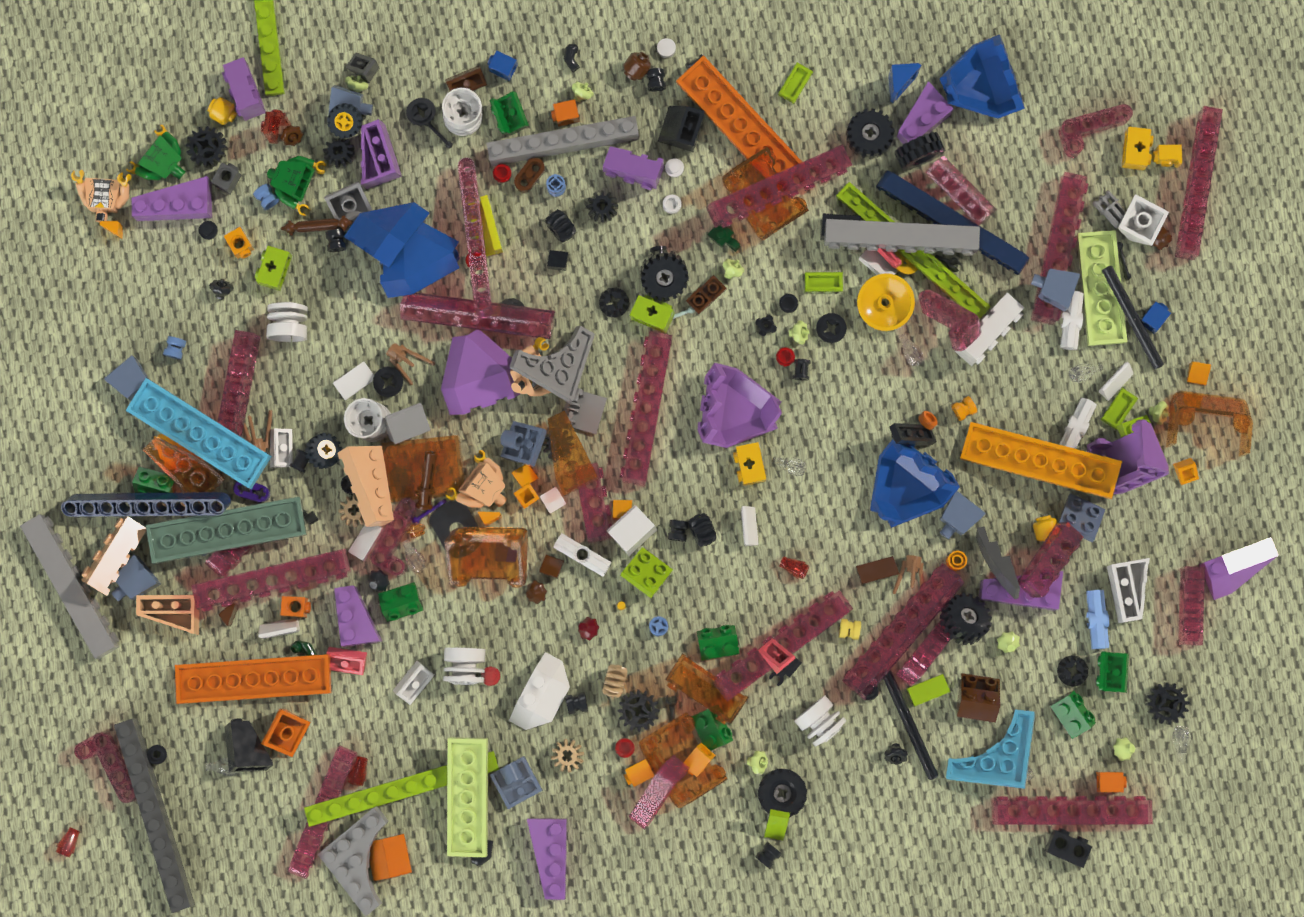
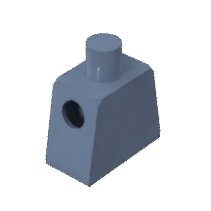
M336 85L331 87L329 112L335 106L346 103L357 107L362 115L372 116L373 105L363 103V94Z
M1049 269L1045 277L1034 274L1031 285L1041 288L1038 295L1040 299L1062 311H1066L1070 306L1080 274Z
M131 355L104 379L123 396L132 401L145 378L148 377L139 361Z
M956 491L940 518L946 524L940 531V534L948 540L954 532L962 536L986 513Z
M133 555L119 571V577L116 580L119 586L111 594L117 601H120L126 595L130 599L136 600V595H144L161 585V583L141 558Z

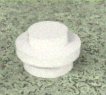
M673 158L667 161L665 171L671 177H679L684 171V165L681 160Z

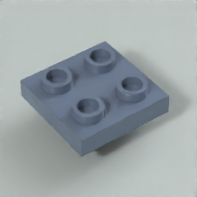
M513 421L510 430H505L501 435L500 442L504 447L500 457L535 467L547 430Z
M1070 493L1057 526L1066 530L1065 534L1071 540L1079 541L1083 538L1093 542L1106 509Z
M525 756L490 774L507 809L543 791Z

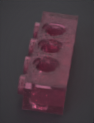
M945 156L938 158L926 171L934 182L978 226L985 223L997 211Z
M598 463L575 466L588 543L611 540V535L607 532L612 526V523L608 524L607 516H611L609 504L605 505L604 497H607L606 486L601 485V478H604L603 469L598 467ZM588 480H595L597 486L594 489L587 488L586 483ZM598 498L600 505L597 508L591 507L589 505L591 499ZM594 518H603V525L600 527L594 526Z
M1069 522L1057 523L1018 579L1019 586L1032 598L1044 597L1049 592L1051 584L1058 579L1062 568L1069 563L1072 553L1079 548L1083 536Z
M1184 566L1180 568L1178 645H1203L1205 567Z

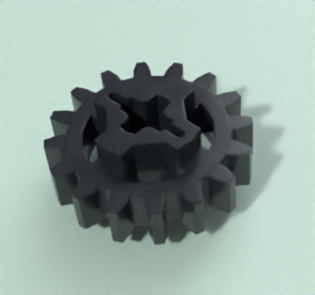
M206 126L205 130H202L199 127L198 133L192 131L194 136L187 138L190 143H187L186 147L190 150L186 152L191 156L190 159L193 162L196 161L198 166H201L203 163L204 167L207 168L208 164L211 163L215 167V161L221 163L220 157H226L223 151L228 150V147L223 144L227 143V140L222 138L224 135L221 132L217 133L218 130L216 128L210 130L209 126ZM216 139L218 140L219 147L215 146ZM202 145H203V146H204V145H205V146L210 145L211 148H207V147H206V148L204 149V148L202 147ZM195 146L199 149L198 155L195 152Z
M1164 682L1163 687L1161 684L1156 685L1157 690L1151 688L1150 691L1153 694L1146 696L1150 699V702L1145 703V705L1150 706L1151 709L1147 712L1154 714L1153 720L1159 718L1160 724H1163L1166 720V724L1171 725L1172 720L1174 723H1179L1178 717L1181 719L1185 718L1182 713L1189 711L1185 708V705L1190 704V702L1185 701L1184 698L1188 694L1181 693L1183 691L1182 687L1176 689L1175 683H1172L1169 687V683ZM1166 690L1172 691L1176 696L1169 695ZM1158 696V697H1159V700H1158V703L1155 705V700H1156V697ZM1166 700H1174L1169 704V707H1161L1166 703ZM1178 703H1180L1179 710L1177 711V705ZM1165 711L1169 717L1163 716L1159 712Z
M637 689V694L630 691V697L624 695L623 698L626 701L619 702L623 706L622 709L618 710L619 713L623 714L619 719H625L624 726L631 725V731L634 727H637L638 732L641 731V727L648 730L647 725L654 726L652 720L659 718L655 715V712H660V709L655 708L658 701L653 702L654 695L648 697V691H645L644 694H641L640 689ZM640 697L638 703H629L630 700ZM646 701L651 704L652 712L646 709ZM641 705L642 710L648 713V715L639 714V716H636V712L630 707L638 708ZM626 709L631 711L633 716L631 721L627 718ZM643 717L649 718L645 723L638 724L639 719Z

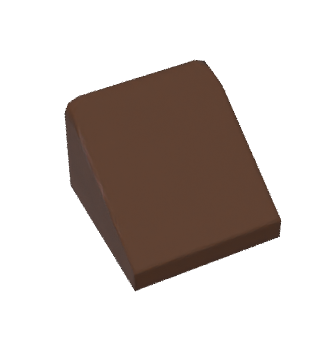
M545 555L539 573L558 579L564 560Z
M231 603L219 613L220 618L227 626L231 627L239 607L237 603Z

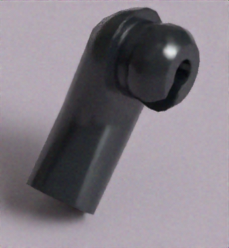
M568 44L565 47L563 58L572 72L580 68L574 59L579 49L576 44Z
M487 840V857H471L472 864L481 866L491 859L492 840Z

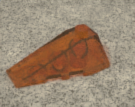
M565 410L548 418L555 479L563 495L566 496L598 480V476Z
M157 436L142 449L186 493L212 492L225 480L209 463Z

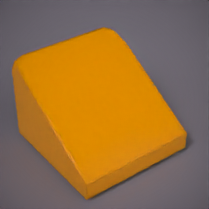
M118 221L100 222L104 229L122 239L123 225Z
M1191 362L1189 364L1187 382L1206 385L1211 364Z
M1191 458L1173 464L1181 485L1199 479L1196 463Z
M524 464L512 472V475L521 487L527 483L532 484L539 479L529 465Z
M527 483L513 493L524 509L540 499L530 483Z
M613 500V519H620L631 509L632 500Z
M478 512L485 526L502 518L500 512Z

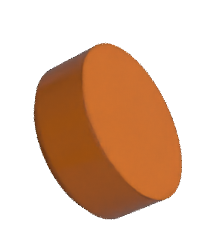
M923 411L918 417L919 422L926 429L932 430L938 424L936 417L929 411Z

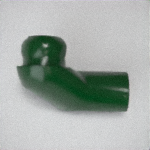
M298 640L291 645V651L295 654L300 652L305 653L306 656L317 655L309 642Z

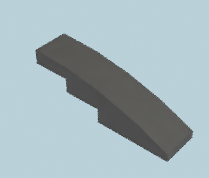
M985 526L978 527L976 541L988 567L1004 589L1014 599H1018L1020 586L1010 556L1002 557L998 542H989Z

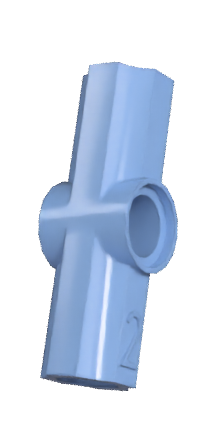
M1104 590L1086 591L1088 605L1086 618L1089 619L1087 627L1090 629L1091 649L1109 648V614L1105 606Z

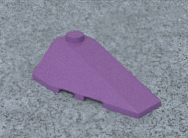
M1268 538L1200 563L1199 566L1213 600L1232 594L1274 560L1278 553L1272 538Z

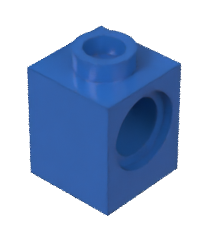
M496 50L495 54L490 56L487 65H489L488 68L491 73L510 81L518 63L516 59Z
M1155 302L1141 318L1144 327L1153 334L1156 333L1171 314L1168 311V307L1163 303Z

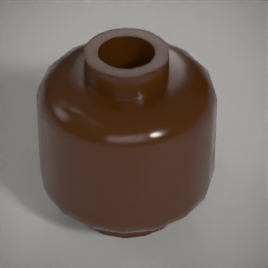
M643 52L631 53L623 65L624 74L633 81L643 79L651 68L649 57Z

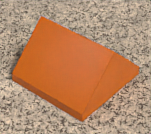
M279 709L261 744L293 757L311 722L286 709Z
M404 834L373 841L369 859L373 881L412 873Z

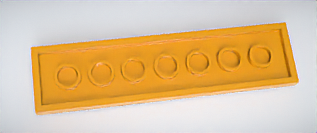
M970 422L960 457L964 461L1108 499L1113 497L1122 465L1120 460Z

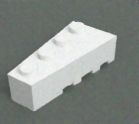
M1006 293L989 314L959 344L955 352L969 365L979 364L986 357L983 353L987 349L991 351L998 343L996 339L1000 335L1004 337L1011 329L1009 324L1012 321L1016 323L1023 316L1021 311L1025 307L1009 293Z

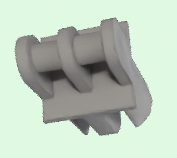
M1107 190L1104 196L1101 195L1098 201L1093 202V205L1101 213L1100 215L1103 214L1114 228L1117 229L1126 211L1117 202L1119 199H1116ZM1102 204L1105 205V207H1106L1105 210L1102 208V206H1101Z

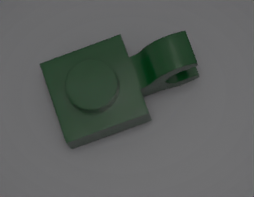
M721 221L707 234L721 248L726 244L736 252L741 247L740 243L732 238L734 232Z

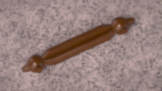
M345 215L340 220L335 218L299 221L296 224L288 220V223L281 227V230L289 233V236L293 235L295 231L300 233L326 231L339 227L343 231H347V228L353 224V221L345 218Z

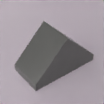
M355 53L345 67L354 74L361 75V78L370 83L380 69L374 58Z

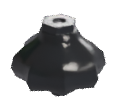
M224 279L213 280L209 285V288L216 295L215 297L220 300L224 299L234 289L233 285L230 282L224 281Z
M372 570L367 578L369 587L376 592L386 591L387 586L390 585L388 575L382 570Z
M892 744V747L884 753L885 761L897 765L907 761L908 753L900 747V744Z

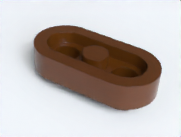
M529 159L516 175L514 184L518 191L524 193L530 191L543 175L545 166L541 159ZM538 166L539 170L533 171L532 167ZM523 180L528 182L526 186L521 185Z

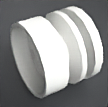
M457 88L447 93L442 103L445 126L455 135L467 136L473 134L482 124V104L480 98L474 91L468 88Z
M293 302L267 305V310L270 312L267 318L275 321V323L267 325V339L291 342L292 336V342L307 340V326L299 324V322L307 321L308 317L304 315L308 313L307 306Z
M357 399L349 404L345 411V427L350 434L369 442L381 441L387 436L385 416L391 413L387 407L371 399Z
M445 648L444 661L452 662L453 667L444 668V671L452 672V676H443V681H448L455 685L484 683V678L476 677V673H485V670L476 668V664L485 662L486 649Z
M826 695L821 697L794 720L802 731L811 727L812 731L807 737L810 739L815 735L818 736L812 742L815 747L831 739L846 722L844 717L837 722L834 720L840 714L839 711L831 715L828 713L833 704Z

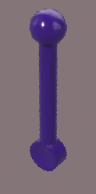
M446 499L433 506L431 510H427L418 517H413V524H418L419 520L446 503Z

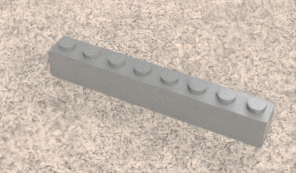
M631 116L488 142L487 149L492 167L499 164L525 161L531 158H541L639 140L636 117Z
M826 219L824 246H828L830 249H839L840 246L848 247L847 249L858 250L859 247L867 248L869 251H877L878 248H882L888 252H896L897 249H902L907 253H915L916 250H922L926 254L942 251L946 255L962 252V255L972 256L979 250L980 227Z
M39 514L20 525L93 657L100 659L119 648L117 643L119 638L115 632H111L108 628L110 623L106 616H102L99 612L100 605L97 600L91 598L89 594L91 592L90 587L81 581L80 576L82 573L70 561L73 559L72 555L67 549L64 550L61 545L63 543L61 536L53 531L52 527L54 524L48 516Z

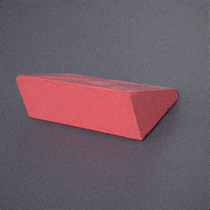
M335 647L328 648L326 654L330 655L331 671L357 675L364 674L367 652Z

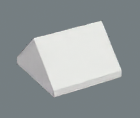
M1135 194L1118 229L1128 240L1152 246L1169 212Z
M636 505L629 509L607 530L628 556L657 531L655 525Z

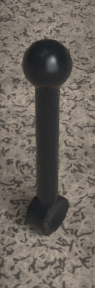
M429 122V125L425 124L445 143L446 148H452V142L447 141L431 122Z
M1117 242L1119 255L1125 272L1124 278L1126 280L1131 279V274L1128 272L1125 258L1123 255V243Z

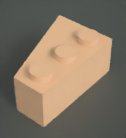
M136 595V615L199 635L200 596Z

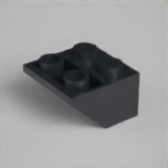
M669 106L658 142L694 152L705 118V111L689 106Z

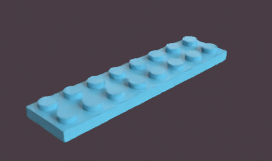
M145 378L126 409L130 414L249 489H252L272 457L148 378Z

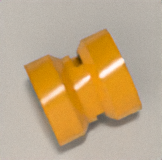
M970 396L963 398L960 403L956 402L951 405L953 412L960 422L966 419V416L969 414L974 415L978 412Z
M953 551L946 558L947 567L953 571H959L967 564V556L962 551Z

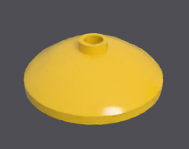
M887 273L868 279L861 287L857 298V307L861 318L870 327L881 331H891L903 326L910 319L915 306V298L910 285L901 277ZM883 299L889 301L887 306L882 305Z

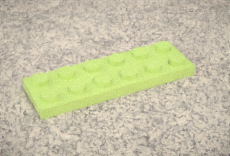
M1116 230L1077 233L1088 346L1127 343L1125 314L1102 272L1107 266H1113L1121 282Z
M449 737L447 764V856L487 857L488 738Z

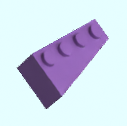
M206 176L132 197V217L136 221L212 218L211 180Z
M1063 571L1016 576L1020 586L1018 599H1014L999 583L997 578L980 581L979 600L1054 611L1059 610Z
M528 818V827L545 899L565 900L567 818Z

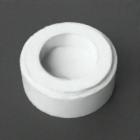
M665 38L659 41L657 52L661 57L670 58L675 54L676 45L673 40Z
M672 194L664 198L663 209L665 212L675 214L680 211L681 200L678 196Z

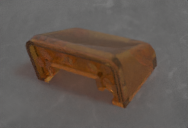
M768 147L732 168L722 177L725 188L761 240L769 238L809 211L807 203L803 198L792 197L773 168L776 156Z
M460 527L454 529L444 541L449 585L463 587L471 579H507V583L514 588L525 585L527 581V529Z
M687 712L639 741V747L671 801L678 808L692 803L728 779L723 767L716 764L711 766L709 763L698 777L689 774L685 770V766L682 765L683 762L699 745L691 733L694 731L695 721Z

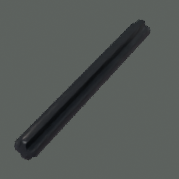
M1107 266L1102 272L1154 369L1162 367L1164 363L1113 266Z
M886 671L882 674L884 682L927 778L933 780L938 777L935 766L892 671Z

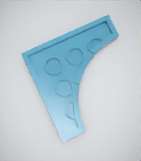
M1015 710L1007 734L999 743L997 742L993 747L986 750V753L976 757L949 758L946 779L1025 789L1035 712Z

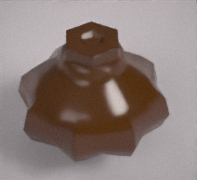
M289 125L283 129L280 138L284 141L285 145L295 146L301 142L304 133L300 130L299 126Z
M1162 226L1152 246L1158 250L1168 247L1172 241V235H1170L1169 230Z
M534 580L527 585L525 594L529 601L539 604L541 601L546 600L547 590L543 583Z

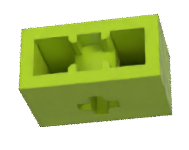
M267 246V249L261 255V267L257 268L255 273L256 282L259 285L281 291L292 259L291 253ZM273 265H275L276 269H272L270 271L269 267H273Z
M638 295L629 316L633 321L666 334L675 312L672 306L665 302L659 304L648 295H644V297ZM656 310L657 314L651 316L649 312Z

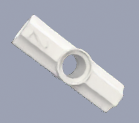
M1074 291L1070 306L1066 311H1063L1061 317L1063 318V324H1061L1060 348L1065 350H1077L1079 330H1081L1083 323V313L1081 312L1084 293Z
M1080 399L1074 414L1068 420V426H1065V433L1059 445L1077 448L1080 439L1084 437L1089 427L1088 422L1097 404L1089 399Z
M563 533L558 537L553 547L602 577L612 563ZM580 550H585L588 556L586 559L580 560L577 558V553Z

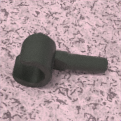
M937 254L935 255L936 259L949 265L953 272L959 271L954 266L955 264L962 265L958 258L947 259Z
M303 509L304 519L309 524H314L319 520L313 511L307 514Z
M668 695L666 696V703L669 705L670 722H675V705L678 701L676 695L673 703L669 702Z

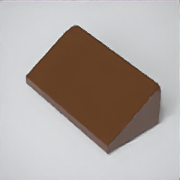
M479 65L445 79L449 91L457 88H468L474 91L487 85Z
M893 556L856 566L861 585L899 575Z

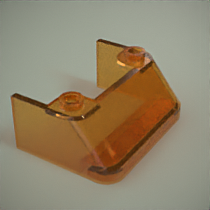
M1178 391L1173 394L1170 402L1166 447H1171L1177 443L1178 425H1190L1195 419V413L1232 417L1233 428L1238 433H1241L1239 457L1250 453L1253 421L1249 406L1244 399L1187 391Z
M683 653L665 679L668 682L667 687L675 692L679 689L716 714L717 717L715 719L724 725L727 722L732 724L749 698L687 658Z

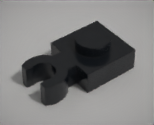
M795 657L778 674L775 672L771 673L769 679L771 680L773 676H778L780 681L777 683V686H780L784 681V675L790 678L802 662Z

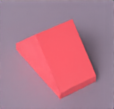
M773 638L758 650L776 674L795 659L792 653Z

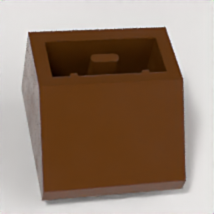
M961 673L957 717L996 723L1000 709V679Z

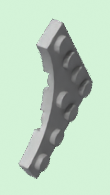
M581 325L576 326L570 340L559 351L548 356H537L516 350L509 368L565 401L573 402L595 334Z
M377 806L318 854L365 917L382 904L368 874L371 845L380 830L389 822Z

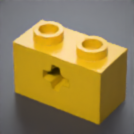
M1128 127L1126 129L1121 168L1145 170L1151 164L1152 154H1149V148L1152 147L1154 139L1151 136V129Z
M759 442L736 446L733 458L740 468L737 471L738 481L742 482L743 486L766 482ZM747 460H750V463H754L751 469H748V466H744Z

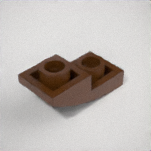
M713 275L686 302L700 314L727 288Z

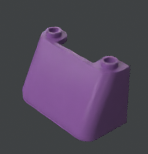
M1137 420L1132 425L1133 433L1113 442L1106 441L1105 438H1097L1094 442L1087 444V452L1122 461L1114 494L1128 492L1169 474V465L1154 429L1147 420Z

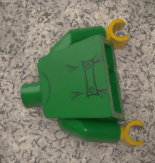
M160 125L163 129L162 132L158 133L154 130L158 138L137 164L133 161L129 162L134 167L132 170L126 168V171L146 180L159 181L162 178L166 179L169 174L180 180L186 172L177 165L182 159L180 156L181 149L177 139L167 132L164 125Z
M296 156L287 161H280L276 169L270 168L267 172V177L272 179L271 186L275 188V194L279 200L292 209L296 208L301 216H306L304 213H301V208L306 207L309 209L306 204H298V201L302 202L315 169L318 174H324L325 171L320 170L318 167L320 165L326 166V163L324 161L315 163L312 159Z

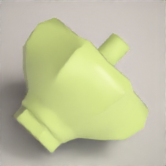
M351 75L345 78L349 90L359 93L368 88V84L365 80L361 79V75H357V77Z
M577 81L572 85L573 99L580 103V101L588 100L594 95L591 88L588 87V83L585 82L584 84Z
M727 258L723 262L724 276L727 279L731 280V278L740 277L743 274L744 268L739 264V260L736 259L735 261Z
M801 320L797 321L788 332L795 342L803 345L808 340L809 330L806 323Z
M1160 401L1156 406L1149 408V415L1152 416L1153 421L1158 425H1162L1167 420V416H1170L1169 405L1164 401Z
M1013 631L1003 632L997 638V648L1004 653L1014 652L1020 646V636L1015 635Z
M1126 737L1122 739L1117 738L1116 743L1113 745L1114 755L1120 761L1130 760L1131 755L1136 749Z
M755 751L753 756L747 759V765L752 767L755 774L764 773L767 768L768 758L764 751Z

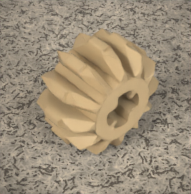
M353 494L352 500L347 496L346 500L348 503H340L344 509H339L338 512L345 513L340 519L342 521L347 519L346 525L348 526L352 521L354 527L358 526V521L361 525H365L360 510L356 512V515L351 512V510H354V506L359 509L356 495Z
M611 664L608 667L602 689L603 694L617 698L622 695L628 672L627 668L617 664Z
M564 739V747L560 742H557L560 750L552 749L558 755L551 756V759L559 760L554 766L557 767L561 763L560 771L562 772L565 766H567L568 772H572L571 765L577 770L579 767L575 763L576 761L583 763V760L579 759L578 756H583L584 752L577 753V750L582 746L577 745L574 748L575 740H572L570 746H568V740ZM565 750H567V752L571 751L573 753L571 755V761H568V759H566L565 761L563 759V757L565 756L563 752Z

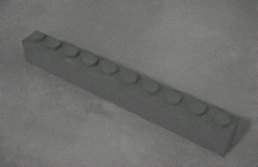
M129 719L115 724L116 735L171 913L194 906L195 902L153 766L147 758L148 750L138 719Z

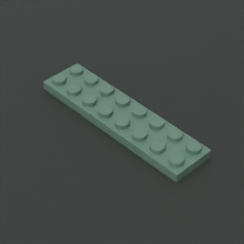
M301 497L225 510L221 515L192 516L146 525L152 564L307 535Z

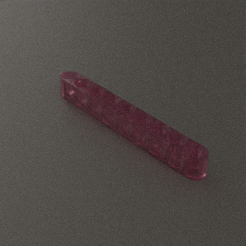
M462 158L458 162V173L473 300L477 316L487 319L493 313L477 173L474 161L470 158ZM465 168H471L469 171H464ZM467 185H473L471 188H466ZM471 201L475 202L473 205H468ZM473 218L477 219L475 222H469ZM473 236H479L478 239H471ZM475 253H481L478 257L473 256ZM478 270L484 271L482 274L475 273ZM481 287L486 288L482 292L477 291ZM482 305L488 306L486 309H479Z

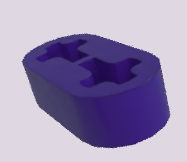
M237 481L233 487L236 495L259 503L266 502L270 497L269 489L257 483L250 489V492L243 491L242 494L238 486L243 484ZM263 489L266 495L258 499L259 496L253 492L254 490L261 491Z

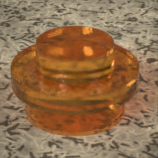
M420 522L409 525L410 528L407 530V534H410L411 538H415L425 534L424 529L426 527L424 524L421 525Z

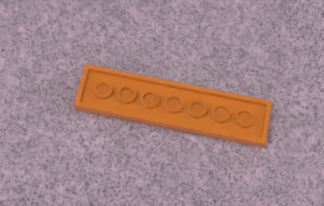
M704 55L676 80V83L702 111H705L708 118L777 192L781 191L806 167Z
M330 655L175 665L176 704L332 693Z

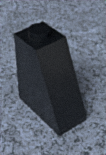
M241 718L232 719L224 727L229 772L267 771L273 766L269 754L261 744L262 742L250 721H243Z

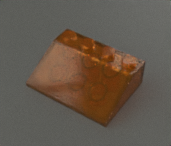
M459 435L406 440L397 444L393 442L382 443L391 502L418 500L419 492L417 490L422 481L425 451L437 452L433 478L435 493L432 494V498L446 497V495L453 496L454 491L449 490L450 487L454 488L458 494L460 493L458 490L465 480Z

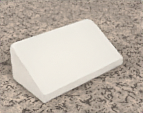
M866 250L859 257V260L876 275L885 273L896 275L898 272L878 251Z
M362 362L333 382L344 400H347L373 382L374 374L367 364Z
M1125 362L1099 389V393L1106 400L1109 401L1131 378L1133 370L1130 364Z
M274 428L270 430V455L272 456L270 468L290 467V463H293L292 429Z
M742 506L741 517L744 545H758L755 507Z
M364 525L348 552L365 562L383 533L384 528L381 526L366 527Z
M298 618L260 625L259 638L266 639L299 632Z
M416 661L393 689V692L411 705L435 674L419 661Z

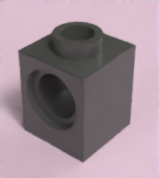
M221 163L211 183L231 195L242 175L238 171L239 168L235 165ZM226 174H231V178L229 180H223Z

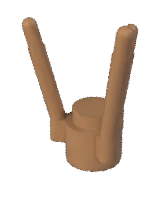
M394 343L387 350L386 355L390 357L389 361L397 368L409 385H413V382L397 363V361L399 363L404 361L411 367H414V364L406 358V353L433 366L435 365V362L407 349L403 345L399 346Z
M269 410L265 442H263V438L256 439L250 415L248 416L251 437L246 424L242 423L247 441L266 452L267 448H270L269 438L272 410Z
M907 555L906 561H902V567L895 583L893 594H896L906 568L907 572L911 573V588H914L915 574L919 570L921 599L925 603L922 557Z

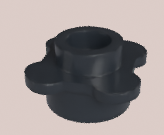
M767 315L762 319L758 318L755 321L759 328L760 336H765L770 332L775 333L777 330L771 315Z

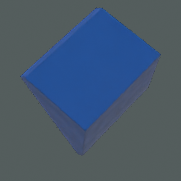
M911 63L891 66L888 75L890 102L894 103L918 77L922 65Z

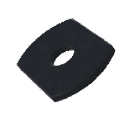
M456 500L444 503L438 507L429 519L449 558H462L472 554L485 539L468 507ZM455 522L461 523L464 527V531L460 536H453L450 533V526Z

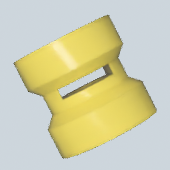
M841 619L839 638L851 637L853 640H859L861 621L849 622L848 619Z

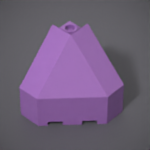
M479 328L465 336L452 338L441 386L450 415H463L471 412L470 409L478 406L485 408L497 404L496 401L505 397L509 400L520 395V393L514 392L511 388L514 382L510 374L511 369L509 368L512 357Z
M714 363L704 379V384L707 385L706 395H702L701 400L702 422H698L697 428L702 442L728 448L778 429L775 422L782 414L779 408L782 401L739 369Z

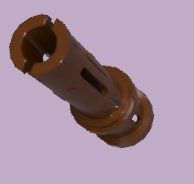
M425 451L422 481L417 490L419 497L415 505L416 508L421 510H431L433 508L431 501L432 494L435 493L433 487L437 452L435 453V451Z

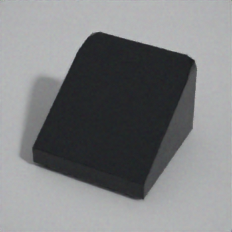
M550 250L547 269L566 271L569 252Z

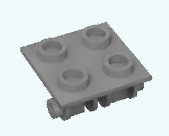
M577 388L573 402L566 401L560 424L596 434L607 398L584 392L582 389Z

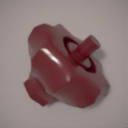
M586 617L580 622L578 632L582 639L591 641L593 637L598 635L600 627L596 619Z

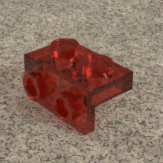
M281 110L266 111L265 121L261 123V132H263L269 143L278 144L279 126H289L291 122Z

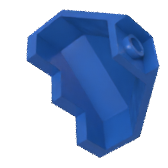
M1000 34L972 45L939 78L946 93L948 104L997 119L1025 109L1023 98L1018 89L1017 80Z
M415 202L363 212L358 215L344 237L388 268H391L394 263L393 261L419 226L426 222L429 212Z
M423 222L397 255L391 268L383 264V275H380V283L387 297L412 295L459 269L460 267L457 262L460 257L455 249L459 241Z
M893 439L879 455L870 511L877 512L881 519L888 521L891 528L943 508L960 488L953 474L947 469L943 471L936 466L937 461L926 452L921 454L914 448L915 445L896 444Z

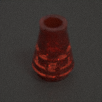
M785 556L779 567L785 569L797 579H804L810 567L805 561Z
M356 757L347 777L349 778L348 783L363 786L364 782H366L367 758Z
M69 827L66 834L56 845L57 849L55 852L70 858L75 852L80 831Z

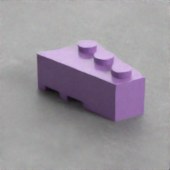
M242 57L224 64L222 75L225 82L230 85L228 90L232 100H235V109L238 116H242L246 121L265 114L264 105L245 58Z
M929 81L898 131L896 137L902 144L908 143L910 140H914L924 134H929L953 112V107L947 103Z
M379 119L362 125L361 185L369 189L402 177L386 125Z
M610 146L603 164V172H606L605 175L611 178H616V176L624 178L623 181L629 184L639 183L642 188L647 190L657 189L664 169V159L658 158L657 161L647 159L648 155L642 154L640 157L632 154L631 151Z
M353 585L334 588L341 646L382 642L357 587Z

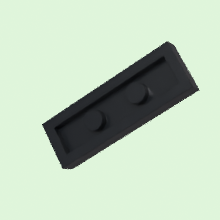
M894 423L889 426L892 438L896 444L933 445L937 442L932 430L926 429L923 425Z

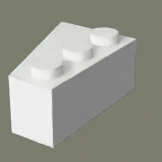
M1150 558L1107 566L1118 623L1140 620L1143 617L1145 586Z

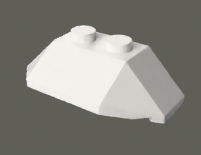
M546 652L544 653L515 705L509 719L510 722L525 730L552 722L570 688L563 661Z

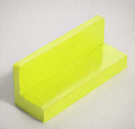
M481 196V201L470 203L467 205L479 252L484 257L503 253L488 196Z

